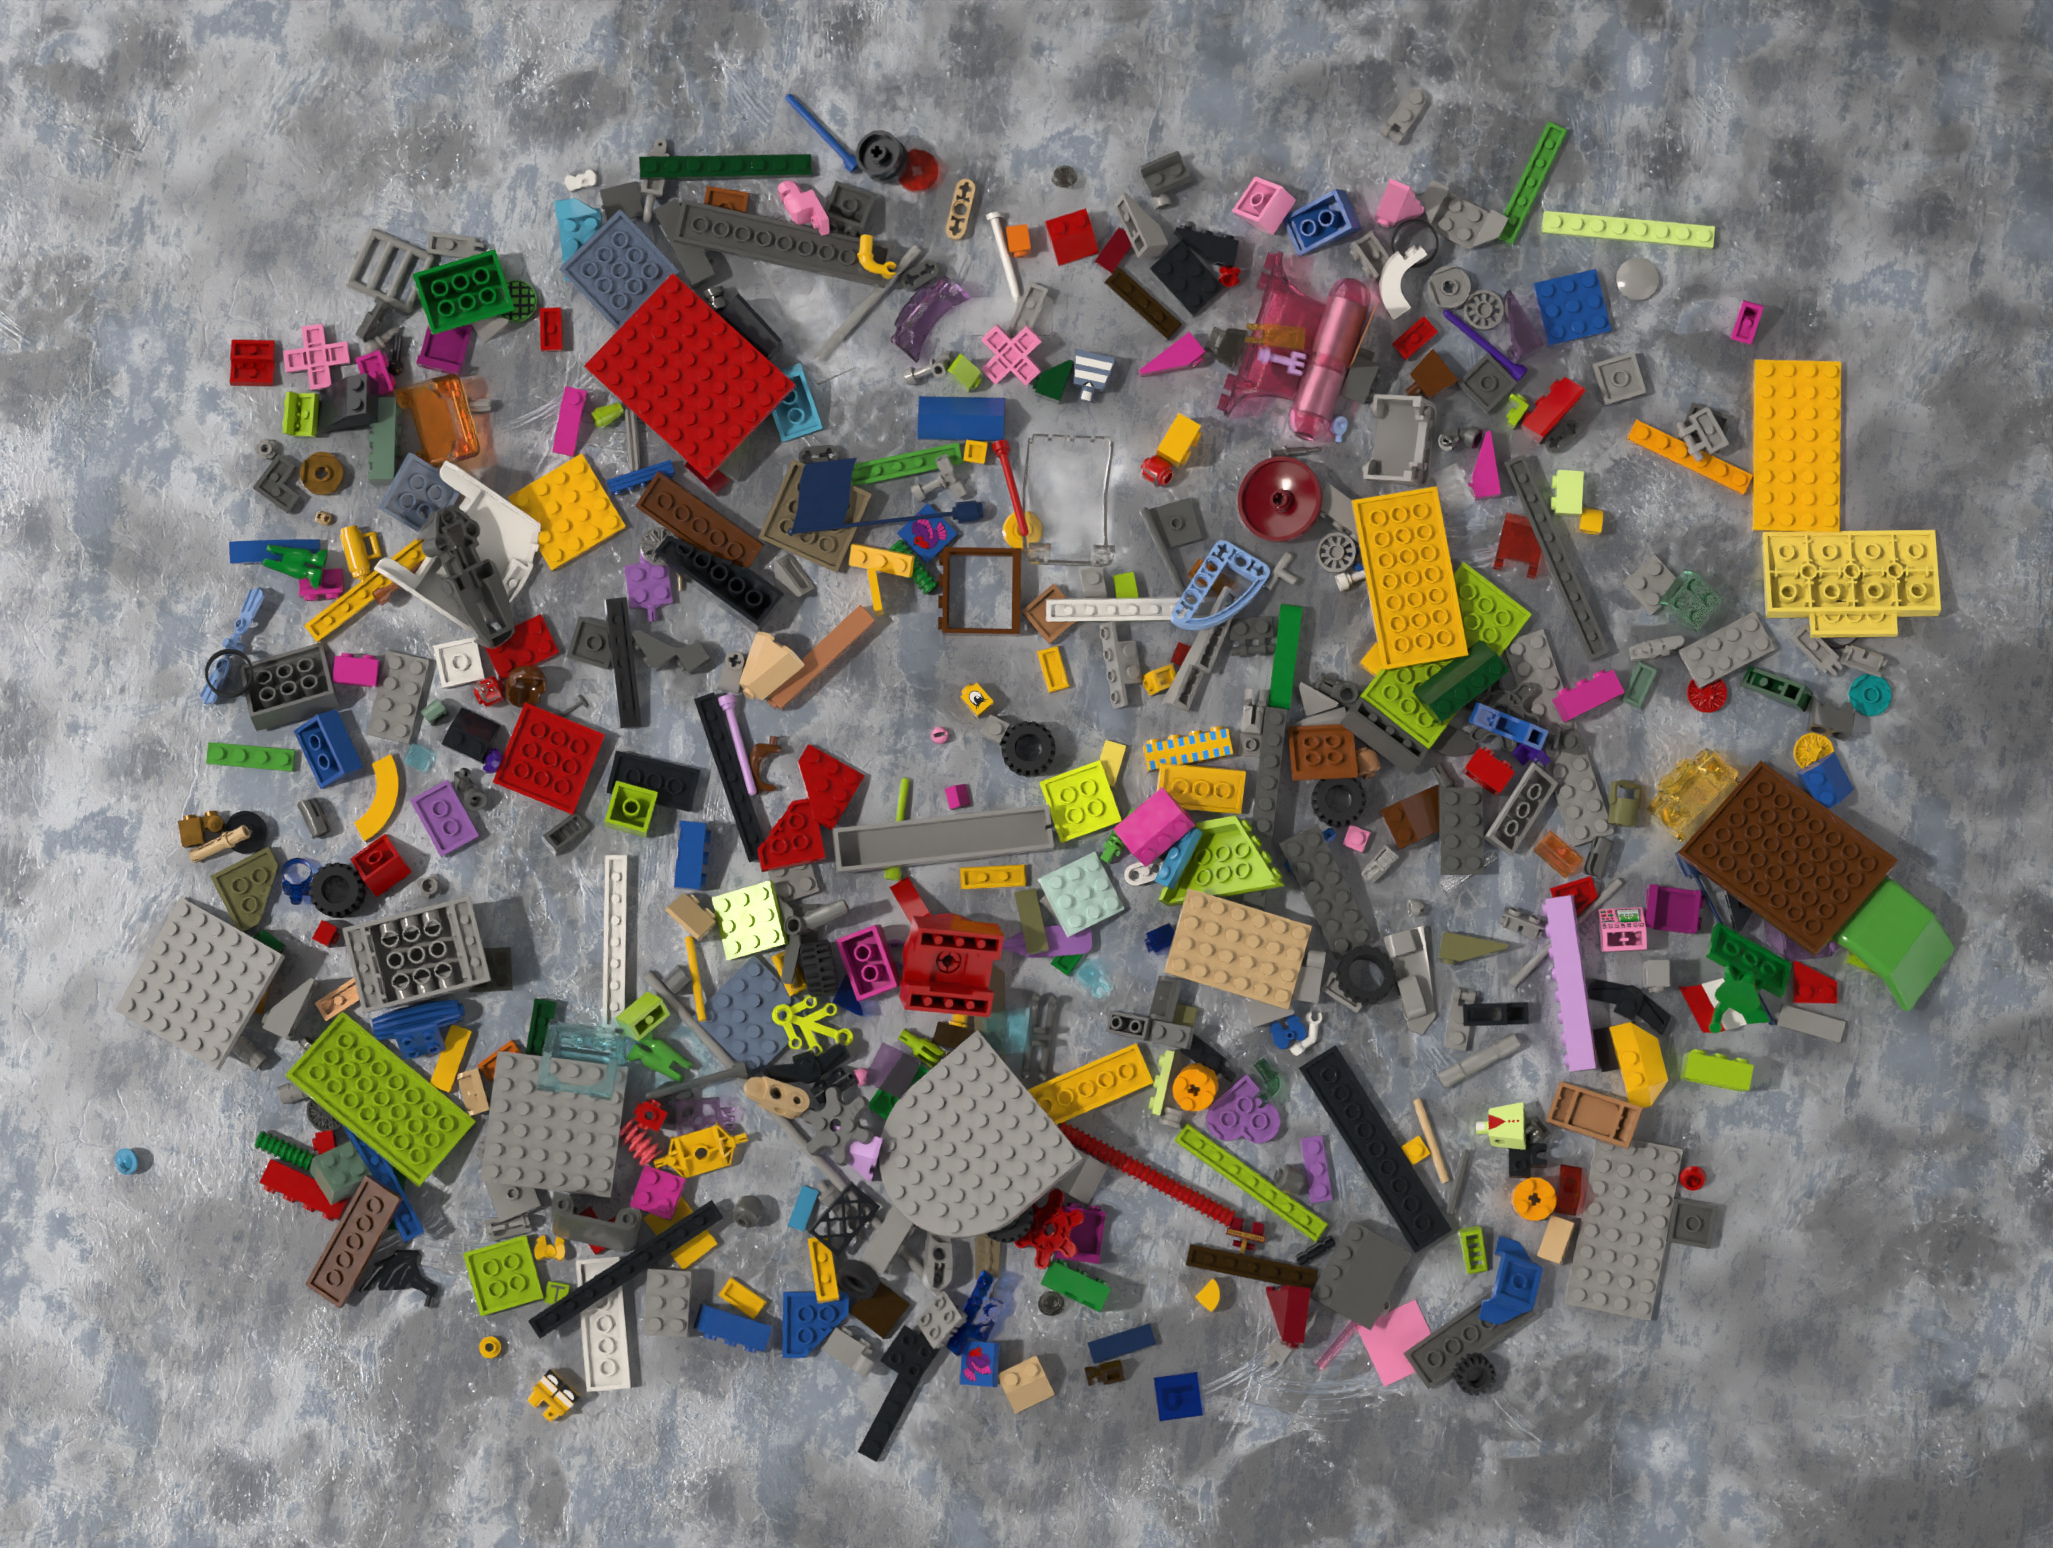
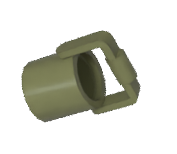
M1624 779L1611 782L1608 824L1620 827H1636L1637 812L1640 808L1642 795L1641 785ZM1618 786L1630 790L1635 789L1634 798H1618Z

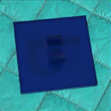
M1197 1372L1154 1378L1159 1421L1203 1416Z

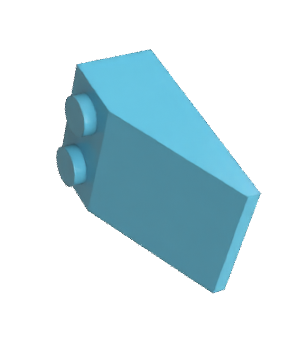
M798 363L781 369L780 371L796 385L787 397L772 411L782 442L823 429L802 364Z

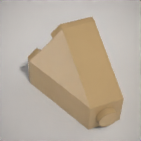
M760 631L755 635L739 685L744 689V695L751 700L765 699L805 665L786 645L782 646L778 642L774 643L775 638Z

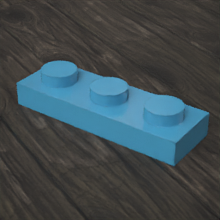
M1193 827L1172 845L1154 880L1155 882L1172 890L1174 889L1203 833L1202 831Z

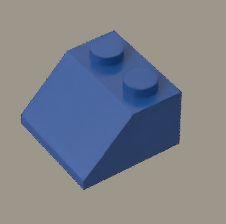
M1835 752L1796 772L1806 793L1827 809L1840 803L1854 790Z

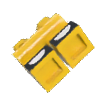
M549 1369L544 1377L535 1385L533 1393L527 1400L535 1408L543 1401L548 1403L550 1406L542 1415L549 1422L558 1418L559 1415L563 1416L581 1398L568 1384L562 1387L565 1381L552 1369Z

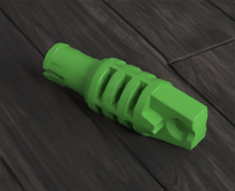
M1131 808L1127 816H1129L1135 809ZM1114 830L1103 845V848L1106 850L1102 854L1101 860L1107 864L1111 862L1115 855L1119 857L1126 847Z

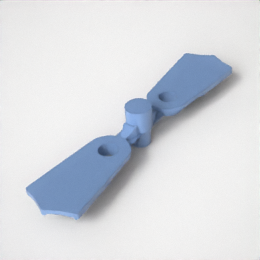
M258 587L249 590L241 609V615L234 625L236 633H233L230 639L225 638L222 645L226 649H236L243 653L244 645L240 643L239 636L247 631L266 596L262 588ZM224 654L225 657L217 661L215 670L209 677L211 685L219 691L231 665L229 657L234 654ZM206 683L200 697L203 699L204 704L208 705L215 703L218 695Z

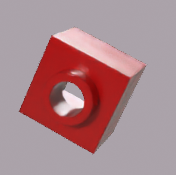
M321 920L312 939L330 948L331 945L337 943L340 937L338 933L340 929Z
M335 1130L315 1133L316 1138H312L314 1151H318L319 1155L337 1147Z

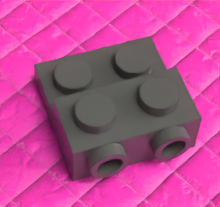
M835 181L824 209L829 218V230L835 231L838 229L844 231L847 236L861 237L876 199V194Z

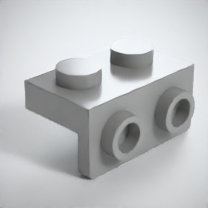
M1371 231L1359 240L1351 243L1350 254L1355 261L1359 260L1364 266L1362 271L1368 279L1372 278L1375 282L1380 278L1383 267L1390 257Z

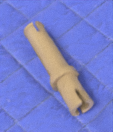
M245 825L230 832L226 831L222 833V836L190 850V859L197 863L223 849L233 848L238 842L250 838V831Z

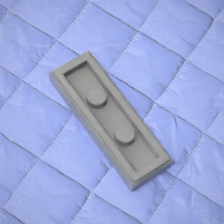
M1782 1004L1776 1026L1840 1043L1846 1022Z

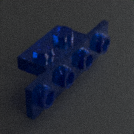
M986 1270L982 1271L963 1310L967 1315L966 1322L960 1328L956 1327L958 1331L953 1332V1337H950L946 1346L959 1357L969 1337L982 1342L987 1341L1004 1306L1002 1301L989 1297L997 1278Z

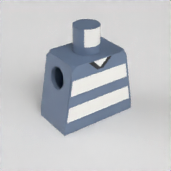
M1078 349L1075 350L1073 387L1081 389L1079 400L1091 403L1094 392L1103 393L1115 365V357Z

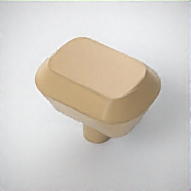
M318 511L315 516V521L325 526H329L333 520V516L324 511Z

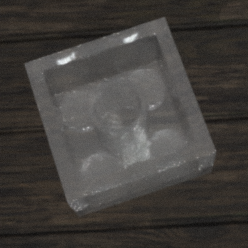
M1457 463L1433 473L1430 478L1432 486H1437L1439 501L1447 519L1471 509L1476 498L1472 487H1467L1465 479H1467L1464 469L1462 467L1459 468Z

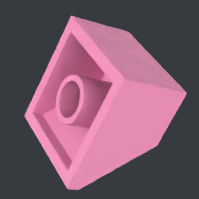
M1255 176L1232 212L1258 230L1273 235L1291 210L1296 199L1282 186Z

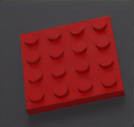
M525 702L492 783L573 815L606 735Z

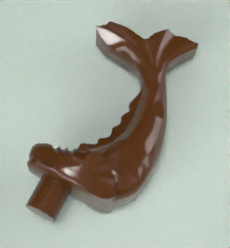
M770 735L769 744L758 743L752 748L750 753V769L755 782L756 794L758 795L763 790L775 791L777 789L776 786L765 783L760 778L764 761L772 754H780L782 752V746L777 745L779 738L777 736Z

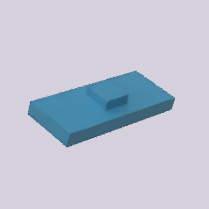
M802 1185L788 1227L802 1232L805 1231L819 1191Z

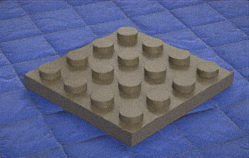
M793 459L758 538L837 573L857 527L792 534L793 536L788 535V530L793 527L798 509L800 478L805 466L804 463ZM851 485L850 501L844 524L860 522L872 495L871 493Z

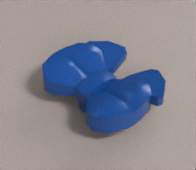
M1295 1015L1287 1016L1289 1028L1286 1030L1277 1021H1274L1271 1025L1270 1033H1273L1274 1044L1279 1049L1287 1048L1289 1041L1293 1039L1299 1041L1305 1039L1306 1029L1299 1022V1017Z

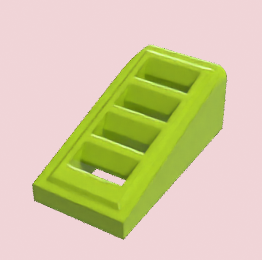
M1476 1225L1458 1229L1467 1275L1489 1271L1482 1228ZM1477 1235V1237L1466 1239V1236ZM1478 1243L1479 1245L1467 1248L1468 1244ZM1480 1252V1255L1469 1257L1470 1253ZM1482 1260V1264L1470 1266V1262Z

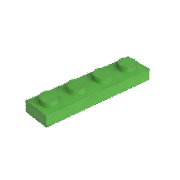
M208 742L206 764L293 772L295 750Z

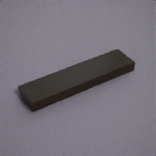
M1120 267L1104 282L1109 289L1167 341L1182 326V323Z

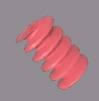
M633 1117L620 1129L619 1140L625 1138L622 1146L630 1145L628 1152L636 1151L633 1158L635 1160L642 1158L639 1165L644 1166L653 1161L663 1149L656 1152L658 1143L650 1145L652 1136L645 1139L644 1136L647 1131L639 1132L640 1127L633 1125L635 1119Z

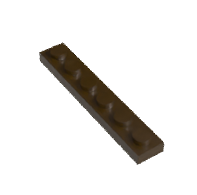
M1193 1244L1189 1245L1185 1265L1283 1286L1311 1288V1291H1313L1316 1285L1318 1270Z

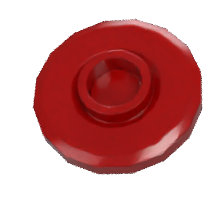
M1721 678L1701 689H1698L1692 679L1687 687L1689 704L1695 710L1702 713L1717 711L1724 705L1727 698V688Z

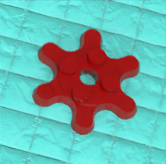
M1053 1189L1049 1193L1048 1202L1044 1207H1038L1035 1203L1032 1205L1034 1215L1031 1228L1025 1236L1014 1241L1017 1248L1023 1249L1031 1245L1036 1249L1034 1263L1038 1269L1049 1267L1051 1257L1056 1251H1060L1066 1258H1072L1078 1253V1248L1071 1241L1070 1237L1072 1229L1081 1225L1085 1221V1216L1081 1210L1077 1209L1069 1213L1064 1212L1063 1202L1065 1196L1059 1189ZM1050 1224H1053L1055 1231L1048 1235L1047 1228Z

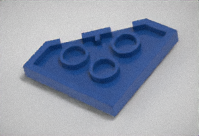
M783 1292V1358H805L849 1314V1294L838 1292L839 1300L817 1303L816 1292Z

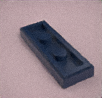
M1149 1323L1088 1342L1087 1344L1093 1363H1098L1155 1345L1156 1341Z

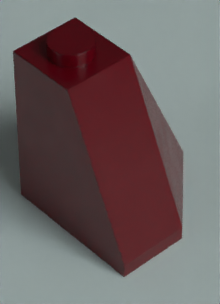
M1266 1286L1265 1297L1280 1343L1286 1345L1285 1348L1297 1350L1299 1347H1303L1311 1288L1282 1286L1279 1290H1275L1274 1286Z

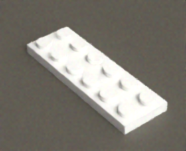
M620 1257L576 1260L578 1287L618 1262ZM620 1286L580 1313L587 1392L631 1388L623 1286Z

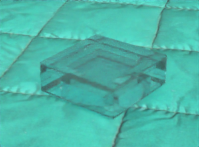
M412 743L403 763L423 772L432 752Z

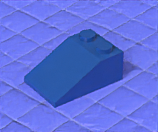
M1339 189L1323 195L1286 215L1283 219L1298 257L1342 240L1362 229L1346 191Z

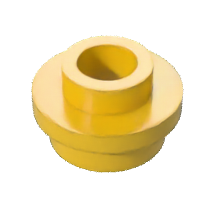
M488 1336L481 1340L479 1351L486 1358H494L500 1353L501 1344L497 1338ZM488 1343H492L494 1346L491 1352L486 1350Z

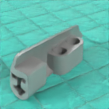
M1420 926L1383 937L1389 959L1394 964L1393 970L1396 971L1395 986L1408 1029L1423 1035L1436 1017L1424 927Z

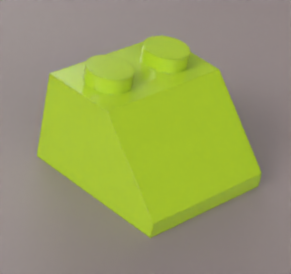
M616 781L604 821L605 827L647 838L658 792Z

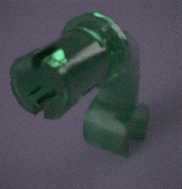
M1262 1058L1253 1066L1263 1077L1264 1083L1267 1085L1266 1090H1260L1252 1099V1101L1256 1098L1261 1099L1262 1104L1258 1108H1264L1270 1099L1277 1095L1280 1088L1279 1073L1270 1067L1265 1058Z

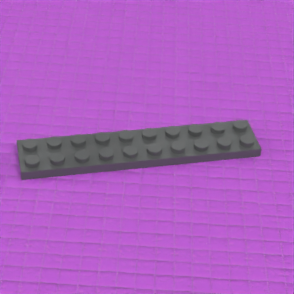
M683 199L674 237L675 243L879 288L885 287L886 279L882 274L867 271L857 258L860 249V238L833 232L821 236L818 229ZM873 241V260L882 265L890 262L893 246Z

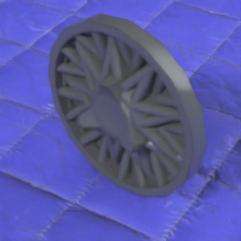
M310 1099L306 1109V1116L309 1123L315 1129L322 1132L337 1130L342 1125L314 1100Z

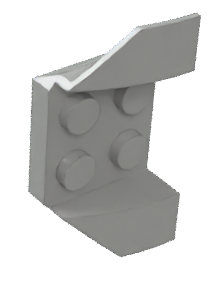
M1433 179L1431 180L1422 199L1428 222L1435 229L1438 236L1467 251L1500 236L1509 218L1492 209L1488 212L1448 192L1449 187Z

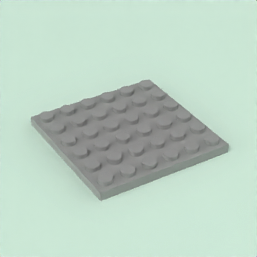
M180 897L115 1010L220 1071L285 956Z
M498 1051L480 1181L611 1198L628 1067Z

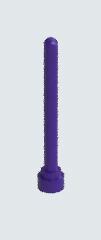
M1449 309L1443 311V316L1506 367L1512 375L1511 377L1517 382L1527 373L1528 369L1524 365L1514 364Z

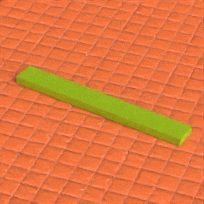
M1188 1123L1185 1124L1174 1141L1314 1242H1317L1329 1225L1287 1194L1279 1191L1276 1186Z

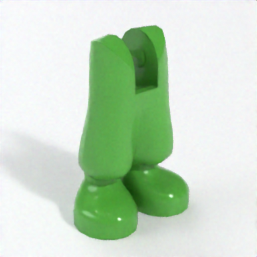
M653 1029L638 1041L648 1046L652 1051L648 1052L642 1046L635 1043L626 1057V1060L629 1062L640 1059L645 1067L679 1083H682L685 1077L672 1069L675 1063H679L680 1066L688 1070L693 1066L689 1060L674 1050L665 1040L654 1038Z

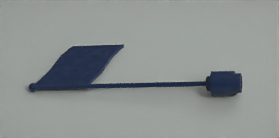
M857 458L806 463L800 478L798 509L793 527L788 530V535L793 536L792 534L952 516L953 520H957V524L978 522V519H983L982 502H976V500L955 502V507H951V512L844 524L850 501L851 476Z

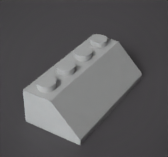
M1531 763L1484 836V839L1496 849L1513 856L1558 783L1536 764Z

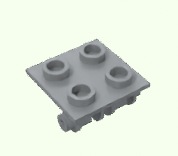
M943 1290L918 1318L916 1323L933 1349H935L936 1347L945 1346L950 1337H953L951 1331L957 1332L958 1329L956 1327L960 1328L966 1322L967 1315L963 1311H958L946 1291Z

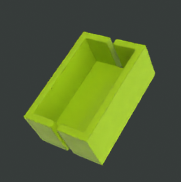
M1693 1049L1684 1054L1679 1079L1738 1092H1747L1750 1088L1754 1065L1749 1064L1747 1059L1736 1058L1732 1061L1727 1060V1055L1715 1053L1712 1056H1708L1706 1051Z

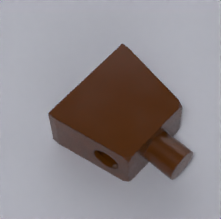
M1432 349L1409 374L1408 378L1413 384L1404 392L1407 396H1419L1422 394L1424 398L1430 400L1455 386L1459 380Z

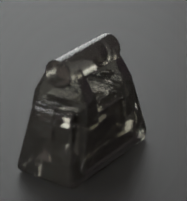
M1214 327L1204 350L1213 353L1220 364L1233 371L1248 339V332L1228 328L1225 331ZM1220 336L1223 339L1220 343L1219 348L1214 347L1218 340V337Z

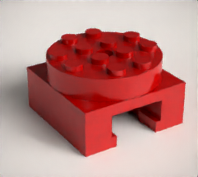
M953 913L938 914L931 917L913 916L910 934L905 941L902 953L904 970L899 998L904 1009L990 1017L994 997L993 990L989 989L993 960H1000L1004 934L997 923L972 921L967 917ZM950 953L951 957L948 960H943Z

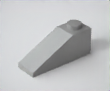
M1123 193L1115 203L1114 208L1138 259L1159 257L1169 245L1161 227L1127 193Z

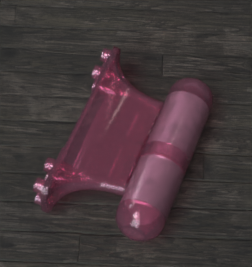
M1278 251L1277 254L1268 252L1263 269L1270 270V275L1262 272L1256 287L1264 291L1261 300L1262 304L1237 375L1228 373L1223 389L1231 391L1230 396L1221 394L1217 409L1224 411L1223 416L1229 417L1239 404L1248 399L1256 397L1288 399L1293 401L1287 422L1290 431L1302 440H1319L1326 435L1330 428L1349 370L1348 368L1370 306L1371 294L1363 282L1356 278L1347 277L1333 283L1329 289L1325 304L1318 302L1300 292L1289 281L1283 268V252ZM1269 347L1271 353L1289 358L1293 351L1306 354V360L1297 358V361L1305 363L1304 368L1295 367L1296 370L1303 371L1302 376L1288 374V366L1268 361L1267 364H1262L1261 361L1257 360L1260 348Z

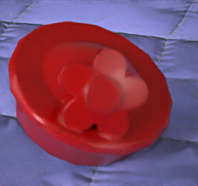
M1698 1166L1686 1167L1682 1170L1679 1180L1683 1187L1695 1191L1700 1189L1706 1182V1173Z

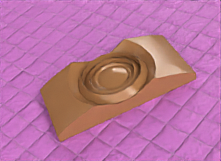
M1560 1081L1546 1123L1571 1133L1596 1139L1605 1144L1629 1149L1643 1108Z

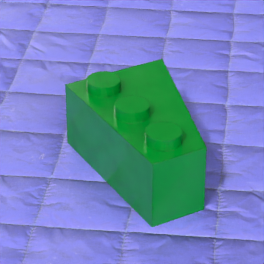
M1058 1258L1056 1262L1051 1260L1041 1285L1100 1312L1111 1288L1107 1287L1108 1282L1098 1277L1094 1281L1087 1277L1089 1273L1079 1268L1073 1271L1068 1268L1069 1263Z

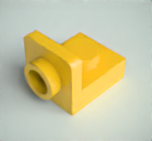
M1166 665L1142 676L1143 686L1149 696L1170 688L1176 676L1173 665Z

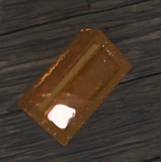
M1199 558L1187 577L1193 579L1204 561ZM1207 564V569L1209 571H1217L1215 568ZM1220 573L1209 591L1219 597L1223 587L1231 588L1235 581ZM1198 579L1196 583L1204 588L1207 587L1205 580Z
M1551 830L1533 849L1538 856L1563 878H1566L1582 861V858Z

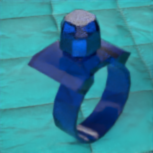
M292 858L282 867V888L284 894L289 896L291 904L299 905L302 902L303 896H309V883L312 880L313 873L308 861L302 858ZM298 863L308 866L311 870L310 875L301 884H292L285 879L284 873L289 866Z

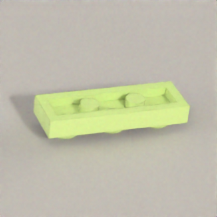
M1166 1050L1165 1054H1160L1158 1066L1162 1067L1160 1076H1155L1153 1088H1157L1155 1097L1151 1096L1148 1109L1152 1110V1115L1160 1116L1174 1051Z

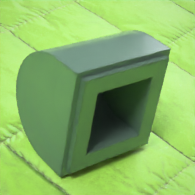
M438 698L420 711L432 726H435L449 714Z

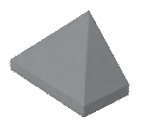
M495 316L472 323V326L482 342L485 343L509 328L510 322L508 319Z
M790 554L774 562L775 587L781 592L801 597L815 588Z
M1300 682L1298 691L1306 717L1336 709L1338 702Z

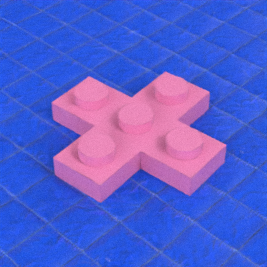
M323 324L303 326L301 329L304 348L283 351L286 373L308 370L310 390H322L332 385L330 367L351 364L348 342L326 344Z
M998 324L981 338L985 345L995 354L981 370L995 385L1012 371L1026 386L1042 371L1028 356L1042 342V339L1028 325L1013 339Z

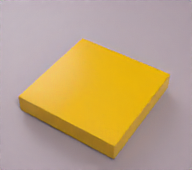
M875 567L868 568L867 574L874 613L876 616H882L884 614Z

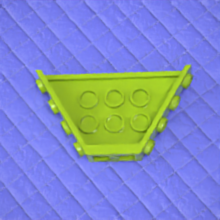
M1234 815L1195 824L1194 828L1199 829L1203 833L1174 889L1164 887L1159 901L1168 907L1181 905L1184 902L1187 889H1193L1220 898L1285 885L1281 880L1283 876L1280 871L1270 863L1273 861L1266 851L1261 849L1262 842L1256 835L1251 833L1252 826L1246 819L1241 820Z

